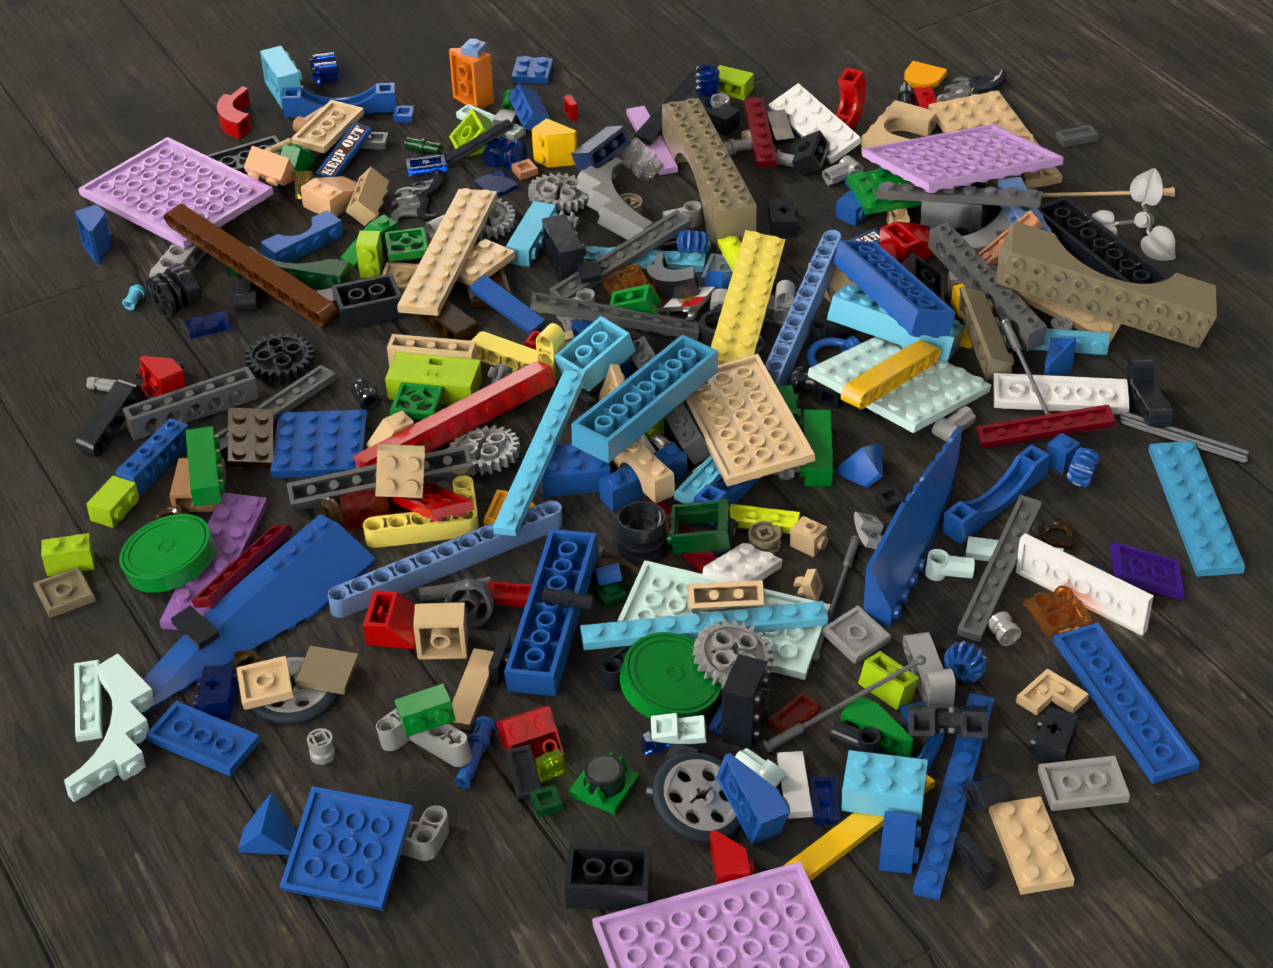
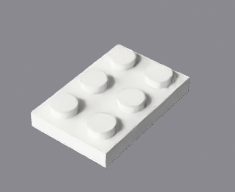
M742 543L704 566L702 576L716 582L763 580L782 567L783 559L774 556L770 552L754 548L751 544Z

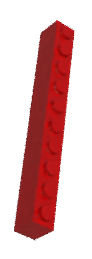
M535 361L354 455L356 467L360 468L377 464L378 444L425 446V454L556 386L551 366Z

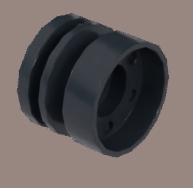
M176 263L167 268L164 273H158L146 280L145 287L148 297L155 309L164 317L169 318L175 313L180 312L183 307L187 308L200 300V288L195 277L181 263Z
M637 501L623 506L618 511L617 541L620 555L627 561L634 563H644V560L653 562L661 558L666 552L667 545L666 513L664 509L655 503Z

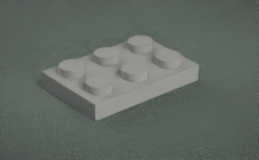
M1115 756L1038 765V774L1051 811L1129 802L1130 794Z

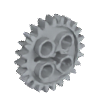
M550 173V176L543 174L542 178L536 177V180H532L528 188L529 201L556 205V210L559 212L567 211L571 213V210L577 212L578 208L584 209L589 198L588 194L577 189L579 181L575 178V175L569 177L568 173L564 174V176L560 173H557V175Z
M502 198L496 201L478 236L479 241H482L483 238L490 241V237L498 239V235L505 236V232H511L510 228H514V223H516L515 209H513L512 205L508 204V201L503 202Z
M485 425L483 429L476 427L475 431L470 430L467 434L461 435L460 438L453 439L454 442L449 443L450 447L447 448L468 445L474 473L480 472L481 476L487 471L489 474H492L495 469L500 472L502 466L508 468V463H515V458H519V453L521 452L519 437L516 436V433H512L511 429L505 431L504 427L497 429L496 425L492 428H488Z
M723 619L721 625L716 621L713 622L712 627L706 625L704 631L699 632L698 638H696L694 643V663L699 664L698 672L706 671L704 679L712 677V685L720 682L721 689H723L738 654L768 661V672L771 673L775 656L771 655L773 647H767L769 639L761 640L763 632L755 634L753 632L755 626L747 629L745 628L746 623L744 621L739 626L735 619H733L731 624H728Z

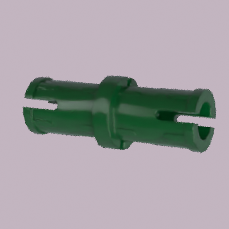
M407 137L404 142L405 149L416 150L421 154L431 153L440 156L442 152L438 150L443 151L444 148L442 143L430 142L424 138L420 140Z

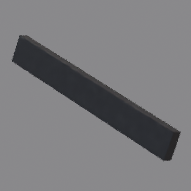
M694 67L662 104L679 102L694 91L699 92L711 78L712 71ZM662 104L634 134V141L651 146L662 134Z

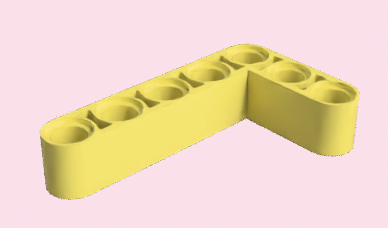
M549 324L537 336V350L483 331L479 332L471 340L476 341L477 359L496 367L498 363L511 367L514 373L535 361H540L551 366L555 381L562 375L554 355L565 347V339L562 328L557 324Z
M460 475L453 480V492L474 501V510L467 511L466 515L446 516L442 521H431V519L422 517L416 512L370 517L363 523L366 544L372 548L447 540L479 529L473 479L467 475Z

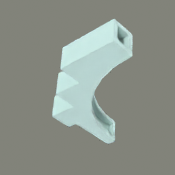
M119 654L114 655L97 666L100 682L112 700L111 722L106 736L95 754L79 770L64 780L68 796L73 802L87 796L91 791L111 781L117 775L125 781L146 767L143 753L136 744L144 741L146 734L149 732L147 719L141 712H145L155 704L153 694L146 682Z

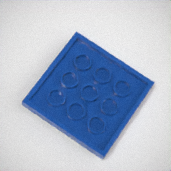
M367 410L286 412L278 415L271 477H318L356 469L353 456L364 451Z
M312 786L280 888L282 891L384 911L414 807L409 804Z

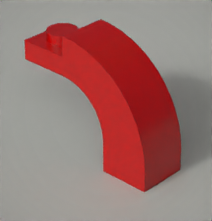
M846 68L838 80L841 100L836 116L850 129L855 130L865 104L866 80L863 71Z
M241 87L232 95L224 94L217 103L221 129L226 134L241 139L251 131L249 114L241 112L250 105L248 88Z

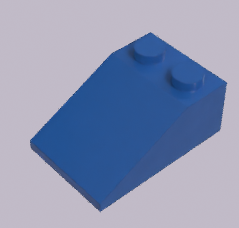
M731 753L726 754L716 779L751 845H755L780 835L790 814V806L787 799L781 796L777 788Z

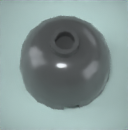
M465 579L457 582L450 589L445 603H465L467 628L474 629L484 625L490 618L494 609V596L485 583L477 579Z

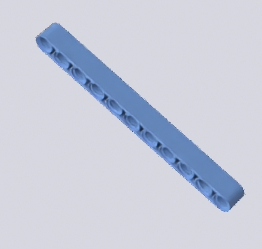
M829 230L822 235L766 362L765 367L776 386H786L810 330V323L816 316L837 267L833 262L839 240L842 239L840 232L836 230Z
M546 501L529 508L517 536L494 534V523H491L334 586L328 591L330 612L337 618L349 616L369 607L373 590L403 594L548 535L550 529L559 530L563 526L562 506L557 501Z

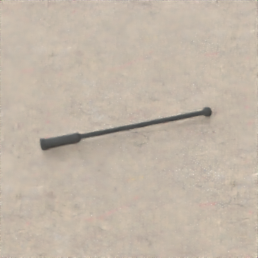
M1008 318L1003 319L1000 325L1004 329L1013 351L1017 352L1045 415L1050 414L1020 350L1021 345L1013 330L1011 320Z
M852 536L850 538V544L843 561L844 569L827 616V625L831 621L848 569L852 567L858 547L861 545L862 541L859 536ZM822 633L813 654V661L820 659L819 652L825 638Z
M917 656L916 660L804 724L798 723L772 739L765 740L762 743L766 751L771 753L773 749L802 734L805 728L917 665H924L926 663L925 656Z

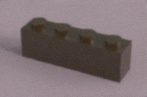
M448 299L439 316L412 314L444 339L471 341L478 334L477 322L466 315L461 309L454 306Z

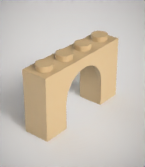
M895 100L878 117L877 121L870 126L869 130L861 136V154L863 148L910 140L891 134V132L907 131L925 137L929 136L936 128L937 112Z

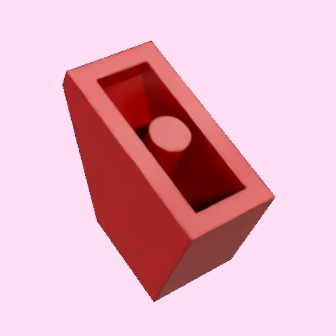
M716 830L710 831V851L716 885L755 874L753 859H748L746 848Z

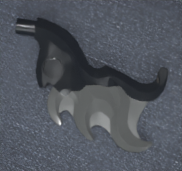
M1001 70L995 77L982 75L972 76V79L969 77H957L953 79V83L957 84L946 86L945 91L950 90V92L939 95L937 102L995 90L1004 84L1007 72Z
M433 170L431 179L413 182L410 184V187L400 188L394 193V197L398 198L393 200L391 205L392 207L399 206L391 213V218L399 223V219L403 217H418L424 221H431L436 218L435 213L427 214L426 211L429 206L428 197L438 192L443 185V175H441L440 170Z

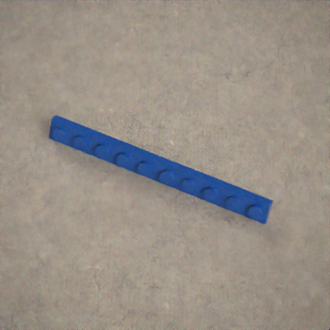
M970 693L966 706H987L989 724L995 698ZM960 734L957 735L913 887L914 895L940 901L957 834L959 833L967 804L961 785L974 779L985 738L961 737Z

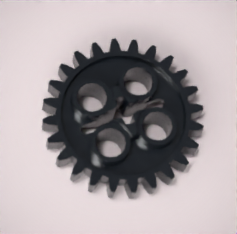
M279 332L277 336L271 333L270 338L262 336V341L255 340V345H249L250 350H246V355L244 356L246 367L248 366L255 379L261 377L262 382L269 379L270 383H273L274 380H278V383H281L282 379L290 382L291 377L298 379V374L305 375V370H311L310 365H314L315 359L313 345H310V340L305 341L304 336L298 338L297 333L290 336L289 332L285 335Z

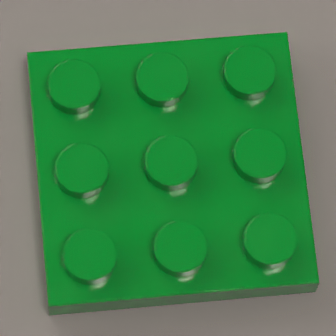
M875 169L873 171L847 175V183L865 215L922 205V201L877 199V190L880 184L885 182H893L899 185L912 183L903 180L899 175L892 174L887 169Z

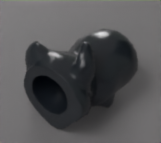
M802 366L797 367L791 376L793 392L798 394V398H802V391L817 394L818 386L820 385V382L808 377V372H803L804 368Z
M357 379L351 385V393L363 410L373 411L384 398L382 393L378 394V387L372 386L366 379Z

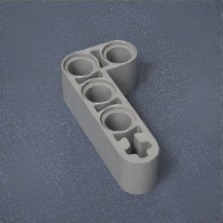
M782 280L777 284L775 295H770L763 322L784 324L795 299V285L793 282ZM716 289L712 292L710 310L723 308L728 289Z
M930 633L904 635L903 648L908 663L910 664L915 661L919 655H923L926 658L924 665H917L911 668V672L919 677L917 688L922 701L926 705L954 706L956 685L954 673L951 668L943 669Z
M397 709L387 714L376 724V730L383 750H397L411 740L455 767L465 766L472 760L467 735L450 724L407 737L399 720Z
M437 805L431 806L424 811L419 822L411 820L401 855L422 861L432 860L437 856L449 834L448 816L445 808Z

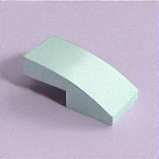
M677 713L651 716L653 741L670 744L707 743L704 715L678 718Z

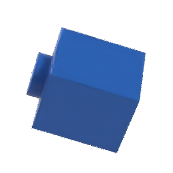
M1063 433L1050 441L1046 452L1050 454L1049 467L1061 474H1065L1071 465L1073 456L1080 448V443Z

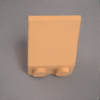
M254 146L251 147L244 165V169L249 177L257 180L259 178L265 179L267 183L274 186L278 184L284 186L297 179V174L289 158Z
M344 176L314 178L300 187L303 207L317 214L328 210L337 217L347 210L357 182Z

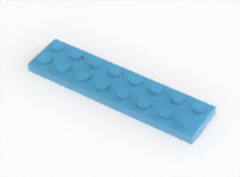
M1183 441L1150 444L1149 454L1196 577L1244 573V562L1195 442Z

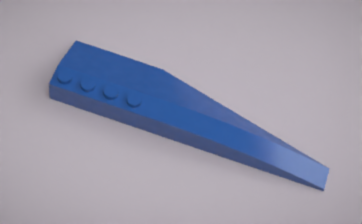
M957 426L949 437L948 443L943 445L942 452H938L935 457L936 462L932 461L921 475L919 483L916 482L913 486V492L908 493L905 500L907 502L900 504L866 567L863 610L879 625L891 628L894 620L900 618L902 604H907L910 597L911 587L915 588L917 584L918 573L923 572L925 569L926 558L944 520V513L947 511L952 495L959 461L961 426Z
M319 514L229 591L203 616L218 630L220 635L218 639L199 650L190 640L183 636L154 666L143 680L151 688L155 704L145 712H141V714L145 715L170 700L171 695L178 692L183 693L190 689V684L197 680H206L212 676L211 672L221 668L223 670L232 665L235 660L234 653L236 651H256V646L272 642L276 639V635L284 630L288 632L297 627L296 623L303 619L306 621L312 619L329 604L328 591L331 588L361 576L376 562V558L337 522Z

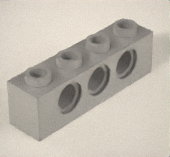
M173 243L150 270V277L158 273H164L167 268L176 263L183 264L191 272L206 254V251L194 243L185 249Z

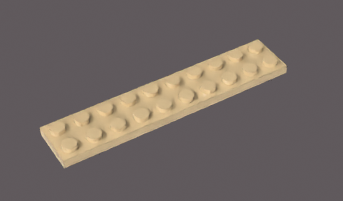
M468 188L458 190L397 305L398 312L439 316L498 199L497 191L470 190Z

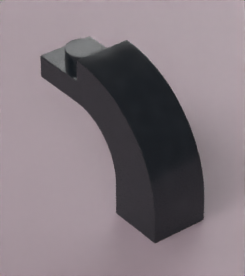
M663 251L655 253V261L652 262V265L646 267L656 293L667 298H686L699 295L700 283L694 266L680 270H669Z

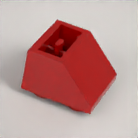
M139 357L141 365L139 373L144 379L142 387L147 396L150 395L154 398L186 387L183 369L172 358Z
M373 590L363 624L366 646L415 649L416 642L413 626L415 604L398 592Z
M541 706L495 721L504 750L530 744L536 765L564 756L550 706Z

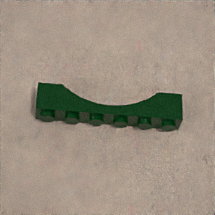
M263 256L310 288L331 289V286L347 283L351 278L348 261L327 259L319 262L296 264L275 261ZM226 265L228 275L243 277Z

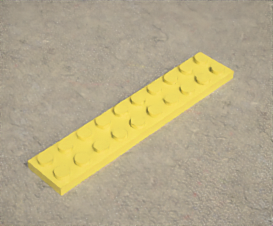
M745 230L711 348L718 351V365L755 354L785 239Z

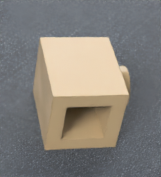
M803 516L790 529V547L815 557L820 550H824L827 546V526Z

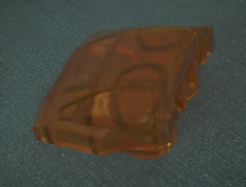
M631 264L624 270H618L601 280L610 297H612L614 291L650 284L641 267L636 264ZM650 284V286L653 288V290H654L655 293L657 294L655 288Z
M1058 586L1054 592L1051 591L1048 594L1039 592L1030 600L1029 598L1025 599L1022 604L1023 607L1028 609L1047 637L1078 629L1092 622V618L1082 601L1074 595L1072 589L1068 586Z

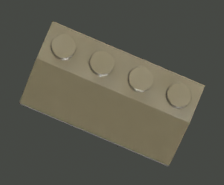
M960 287L959 312L985 380L994 379V373L1011 374L1014 358L1011 352H1007V341L1005 335L1000 334V323L998 318L993 316L991 300H987L985 293L982 291Z

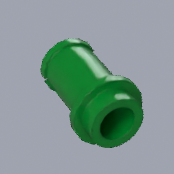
M512 89L504 92L502 109L513 110L509 100Z

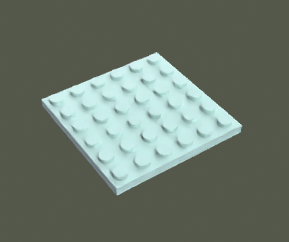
M874 337L809 368L808 377L841 394L848 382L906 347ZM938 359L933 366L866 408L914 433L989 393L991 384L985 382L981 377L966 372L961 367H956L948 363V361Z

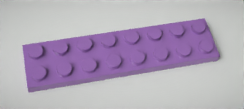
M232 493L222 494V503H218L207 524L216 542L214 558L199 576L175 589L160 620L161 628L178 630L172 624L170 618L190 605L194 608L191 602L192 599L248 548L268 506L267 498ZM212 607L194 609L204 616Z

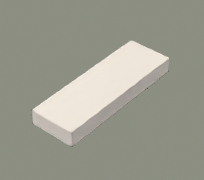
M803 751L777 753L778 766L786 772L780 783L782 797L787 799L790 806V814L787 819L812 817Z

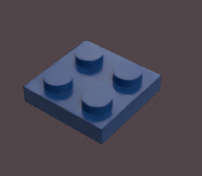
M517 57L511 76L512 83L548 84L553 67V58Z

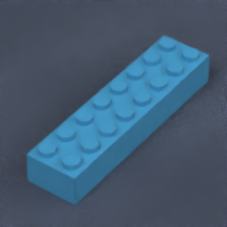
M682 334L571 424L572 446L606 463H610L718 372V351Z

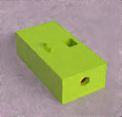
M396 352L385 378L387 399L394 400L401 382L443 386L442 405H452L479 390L482 382L481 362L476 359Z

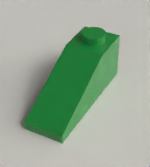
M382 215L370 222L363 231H380L383 252L387 250L385 232L398 231V223L388 216ZM358 237L341 256V261H348L349 266L354 269L358 267L356 251Z
M860 697L845 707L841 713L842 722L860 729L874 727L881 734V748L903 757H912L913 738L878 703Z

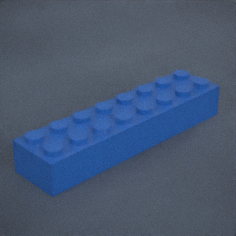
M839 240L833 263L851 281L855 282L859 289L868 294V297L873 299L880 308H883L888 313V316L896 320L898 325L903 327L910 336L921 337V335H927L933 338L949 336L956 312L875 241Z
M549 530L504 671L508 692L557 696L582 609L569 606L566 609L563 608V605L541 602L544 586L563 591L571 589V592L587 595L599 554L596 533Z

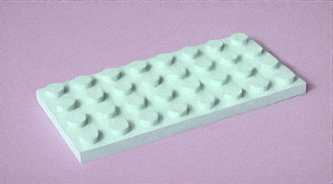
M644 560L617 622L728 610L688 612V584L713 583L716 581L702 576L703 574ZM763 589V607L816 602ZM824 603V607L828 616L830 604ZM824 626L763 632L761 640L769 639L767 647H773L771 655L775 656L771 672L805 680Z

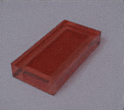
M802 692L768 719V726L781 734L798 723L804 724L811 720L821 711V705Z

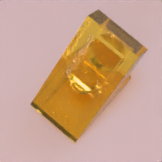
M312 171L292 172L296 199H302L300 187L316 178Z

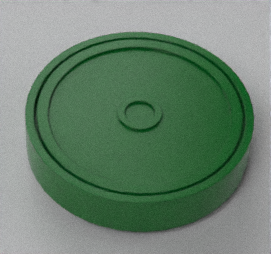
M190 514L165 516L143 526L127 540L121 550L119 563L128 582L135 589L150 593L169 591L192 581L209 566L216 552V542L207 523L200 517Z
M658 632L646 635L631 645L620 670V684L628 702L642 715L651 719V716L677 713L678 718L701 715L705 717L711 712L720 694L721 683L718 682L712 685V677L704 679L706 671L698 672L699 664L694 663L695 655H693L694 639L677 633Z

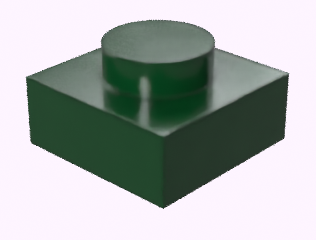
M618 582L595 587V595L605 609L627 601V595Z
M555 785L530 792V800L538 818L563 811V803Z

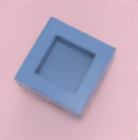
M469 39L461 47V54L478 58L487 49V44L478 39Z

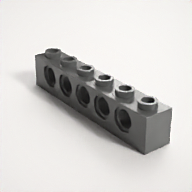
M247 366L124 407L123 413L127 429L135 441L153 435L170 418L187 424L188 422L223 410H228V408L259 399L256 379Z

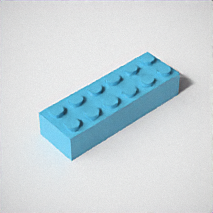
M853 284L845 285L833 296L827 320L904 347H908L921 339L939 347L941 350L939 359L948 361L958 350L965 325L960 324L958 320L954 319L949 336H940L939 338L921 335V337L910 336L903 327L898 325L896 320L888 316V313L883 308H880L873 299L869 298L868 294Z

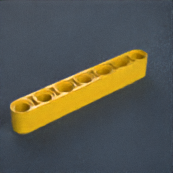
M921 339L848 382L842 390L841 400L861 410L933 366L939 359L940 348Z

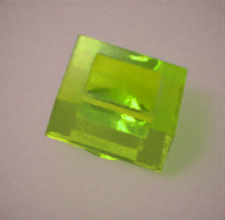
M559 749L535 758L541 783L564 773L563 754Z

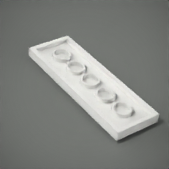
M799 83L769 104L771 111L785 109L791 129L800 137L820 130L830 143L825 157L830 164H833L862 143L859 135Z
M994 373V408L1043 410L1027 374ZM1032 375L1048 411H1071L1109 404L1113 414H1121L1123 411L1129 413L1127 379Z
M1026 533L1020 538L1016 566L1017 574L1141 636L1147 631L1153 595Z

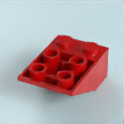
M895 221L880 228V245L893 243L899 263H902L912 253H915L922 259L935 255L928 248L930 229L926 228V225Z

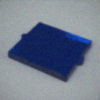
M501 169L490 174L486 173L485 176L473 180L474 184L481 190L497 191V196L506 195L508 192L519 188V185Z

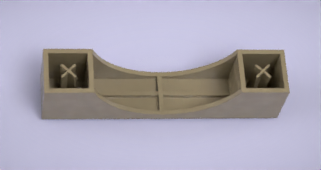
M691 98L685 101L662 104L663 141L676 163L688 161L692 169L701 198L706 230L710 234L717 252H720L718 239L737 236L742 243L745 230L756 232L757 205L700 99Z
M1017 221L1013 222L999 251L996 284L1192 347H1200L1217 318L1216 285L1175 273L1165 281L1153 284H1136L1120 281L1105 276L1081 263L1062 246L1054 233Z

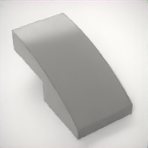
M501 109L495 115L493 125L496 126L506 119H509L512 125L514 123L518 124L519 118L515 110Z
M855 511V526L865 547L876 549L883 537L881 534L884 527L883 523L876 516Z

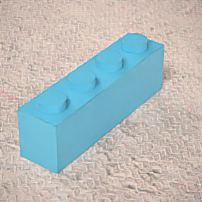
M533 201L506 245V248L515 251L516 258L510 261V264L530 267L532 262L537 259L538 252L543 248L542 219L559 215L556 213V205Z

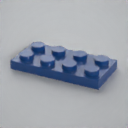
M178 701L167 710L146 734L147 742L230 777L260 743L258 734Z

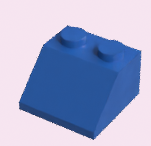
M96 204L75 211L82 245L95 264H99L112 247L110 239L113 236L110 228L107 227L106 222H109L106 211H102L99 205Z

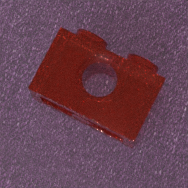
M376 488L339 495L345 530L363 528L364 521L370 517L390 515L388 498L386 496H375Z

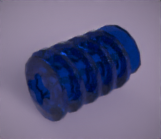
M702 64L696 68V91L710 97V107H712L711 97L720 93V71L714 65Z

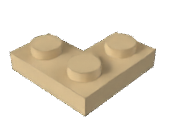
M1047 668L1017 695L1016 703L1035 715H1038L1051 702L1068 712L1075 713L1088 701L1089 693Z

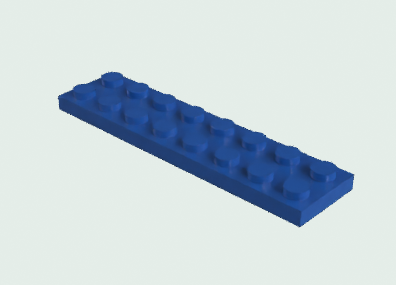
M1099 623L1054 635L1053 643L1152 784L1199 769L1200 762Z

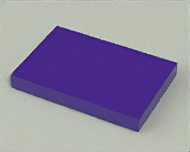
M1113 542L1110 549L1114 577L1137 588L1181 600L1184 597L1185 593L1178 560Z

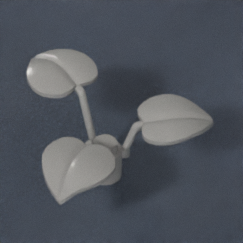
M1152 168L1138 175L1131 183V196L1135 201L1142 202L1143 212L1137 213L1134 220L1115 222L1114 214L1107 210H1101L1092 215V217L1115 235L1118 233L1117 225L1136 224L1139 228H1147L1146 233L1148 235L1141 240V248L1145 255L1160 261H1169L1176 258V241L1173 232L1164 226H1157L1152 229L1155 218L1153 214L1148 212L1149 209L1146 207V203L1151 206L1157 205L1163 197V181L1157 169Z

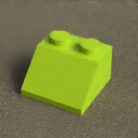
M472 109L449 137L456 149L494 126L489 118ZM500 137L465 157L488 153L492 147L496 146Z

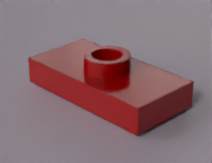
M932 86L913 88V95L918 107L928 109L929 104L937 103Z
M489 581L487 586L494 596V605L525 607L532 584Z

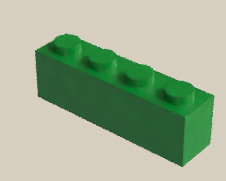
M804 410V419H799V427L814 452L815 461L800 465V477H804V486L832 487L831 410Z
M213 426L186 430L190 491L193 505L197 507L222 503L221 493H225L223 479H219L224 478L222 464L218 465V463H222L220 449L217 450L221 448L219 435H214Z

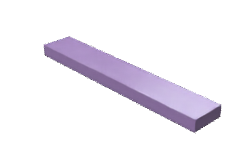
M645 106L626 109L627 116L637 132L650 115ZM661 135L651 146L643 144L659 175L678 172V166Z

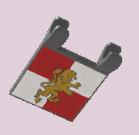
M716 286L699 287V295L686 298H671L663 308L656 309L658 314L669 316V313L673 311L688 312L686 320H695L698 310L717 288Z

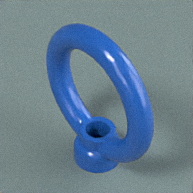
M854 336L847 340L836 337L820 339L814 342L808 349V364L810 367L819 364L815 355L823 347L837 346L841 347L842 351L845 352L859 345L860 342Z

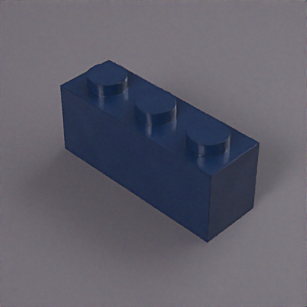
M608 126L571 154L578 171L585 170L590 166L599 168L629 145L630 141L624 126Z

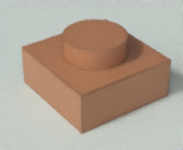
M530 159L512 164V171L520 180L538 175V168Z

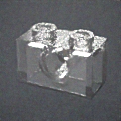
M637 137L619 152L623 157L622 163L627 169L632 168L631 171L637 178L642 177L644 180L649 181L664 167L658 156Z

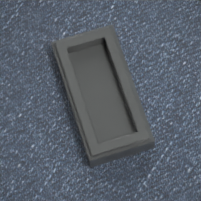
M1091 125L1057 131L1055 138L1064 148L1098 141L1099 134Z

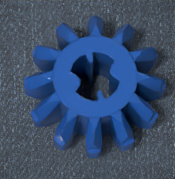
M691 230L680 231L676 243L677 249L680 252L706 254L711 247L710 234Z
M1080 447L1073 456L1068 469V482L1079 487L1086 488L1089 486L1098 467L1099 453L1089 448Z
M965 640L962 643L955 642L944 655L943 667L945 669H952L956 681L962 679L965 684L969 681L975 683L986 670L987 657L982 655L983 649L975 648V643L968 645Z

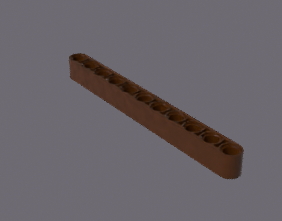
M180 203L164 214V220L171 229L315 325L323 327L338 315L336 306L330 300L186 205Z

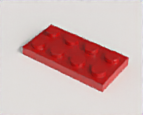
M436 484L424 485L422 498L392 497L394 503L401 505L403 508L410 509L411 512H416L422 517H427L431 521H442L446 516L450 515L464 516L467 511L474 510L473 500Z

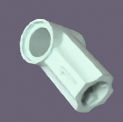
M933 549L928 553L925 575L934 581L943 580L946 576L972 579L975 564L974 558L949 556L944 550Z
M747 748L739 751L735 756L775 788L786 774L785 771L768 759L765 761Z

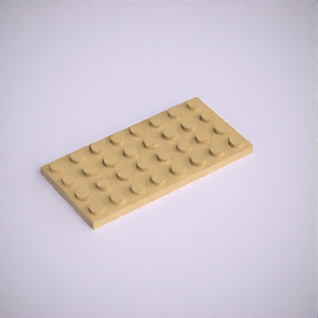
M990 91L988 93L929 104L928 107L929 110L937 112L936 122L944 133L995 124L1014 134H1030L999 91ZM1056 167L1053 169H1042L1045 186L1062 183L1063 176ZM1022 174L1019 175V176L1009 175V176H1005V178H1004V179H1006V178L1021 177V179L1023 180ZM989 179L988 182L979 183L983 189L986 187L996 188L998 179ZM1043 186L1028 187V189H1033V188H1038V187H1043Z
M758 354L718 365V372L684 400L726 486L736 485L815 461L813 450Z

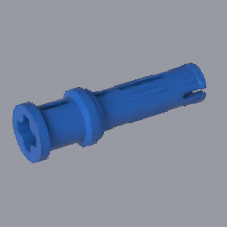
M478 717L476 719L475 730L468 738L472 760L467 765L460 767L454 780L460 788L467 789L471 786L482 754L489 749L491 735L497 730L496 722L488 717Z

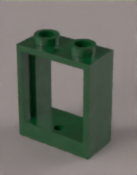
M728 500L672 505V514L668 515V526L671 531H667L668 545L673 546L674 554L731 549V514ZM718 522L717 531L681 534V525Z

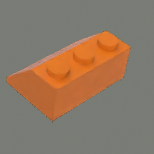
M461 48L449 49L453 98L465 105L470 104L479 109L493 104L494 90L491 55L484 51L478 58L461 54Z

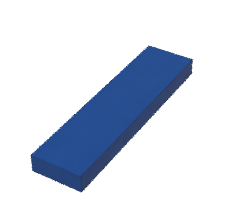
M486 275L470 286L472 293L528 335L533 330L537 331L545 325L544 318L530 310L528 306Z

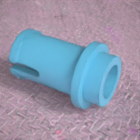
M140 285L131 286L129 294L122 301V304L125 305L124 307L128 310H133L138 301L144 298L145 289Z

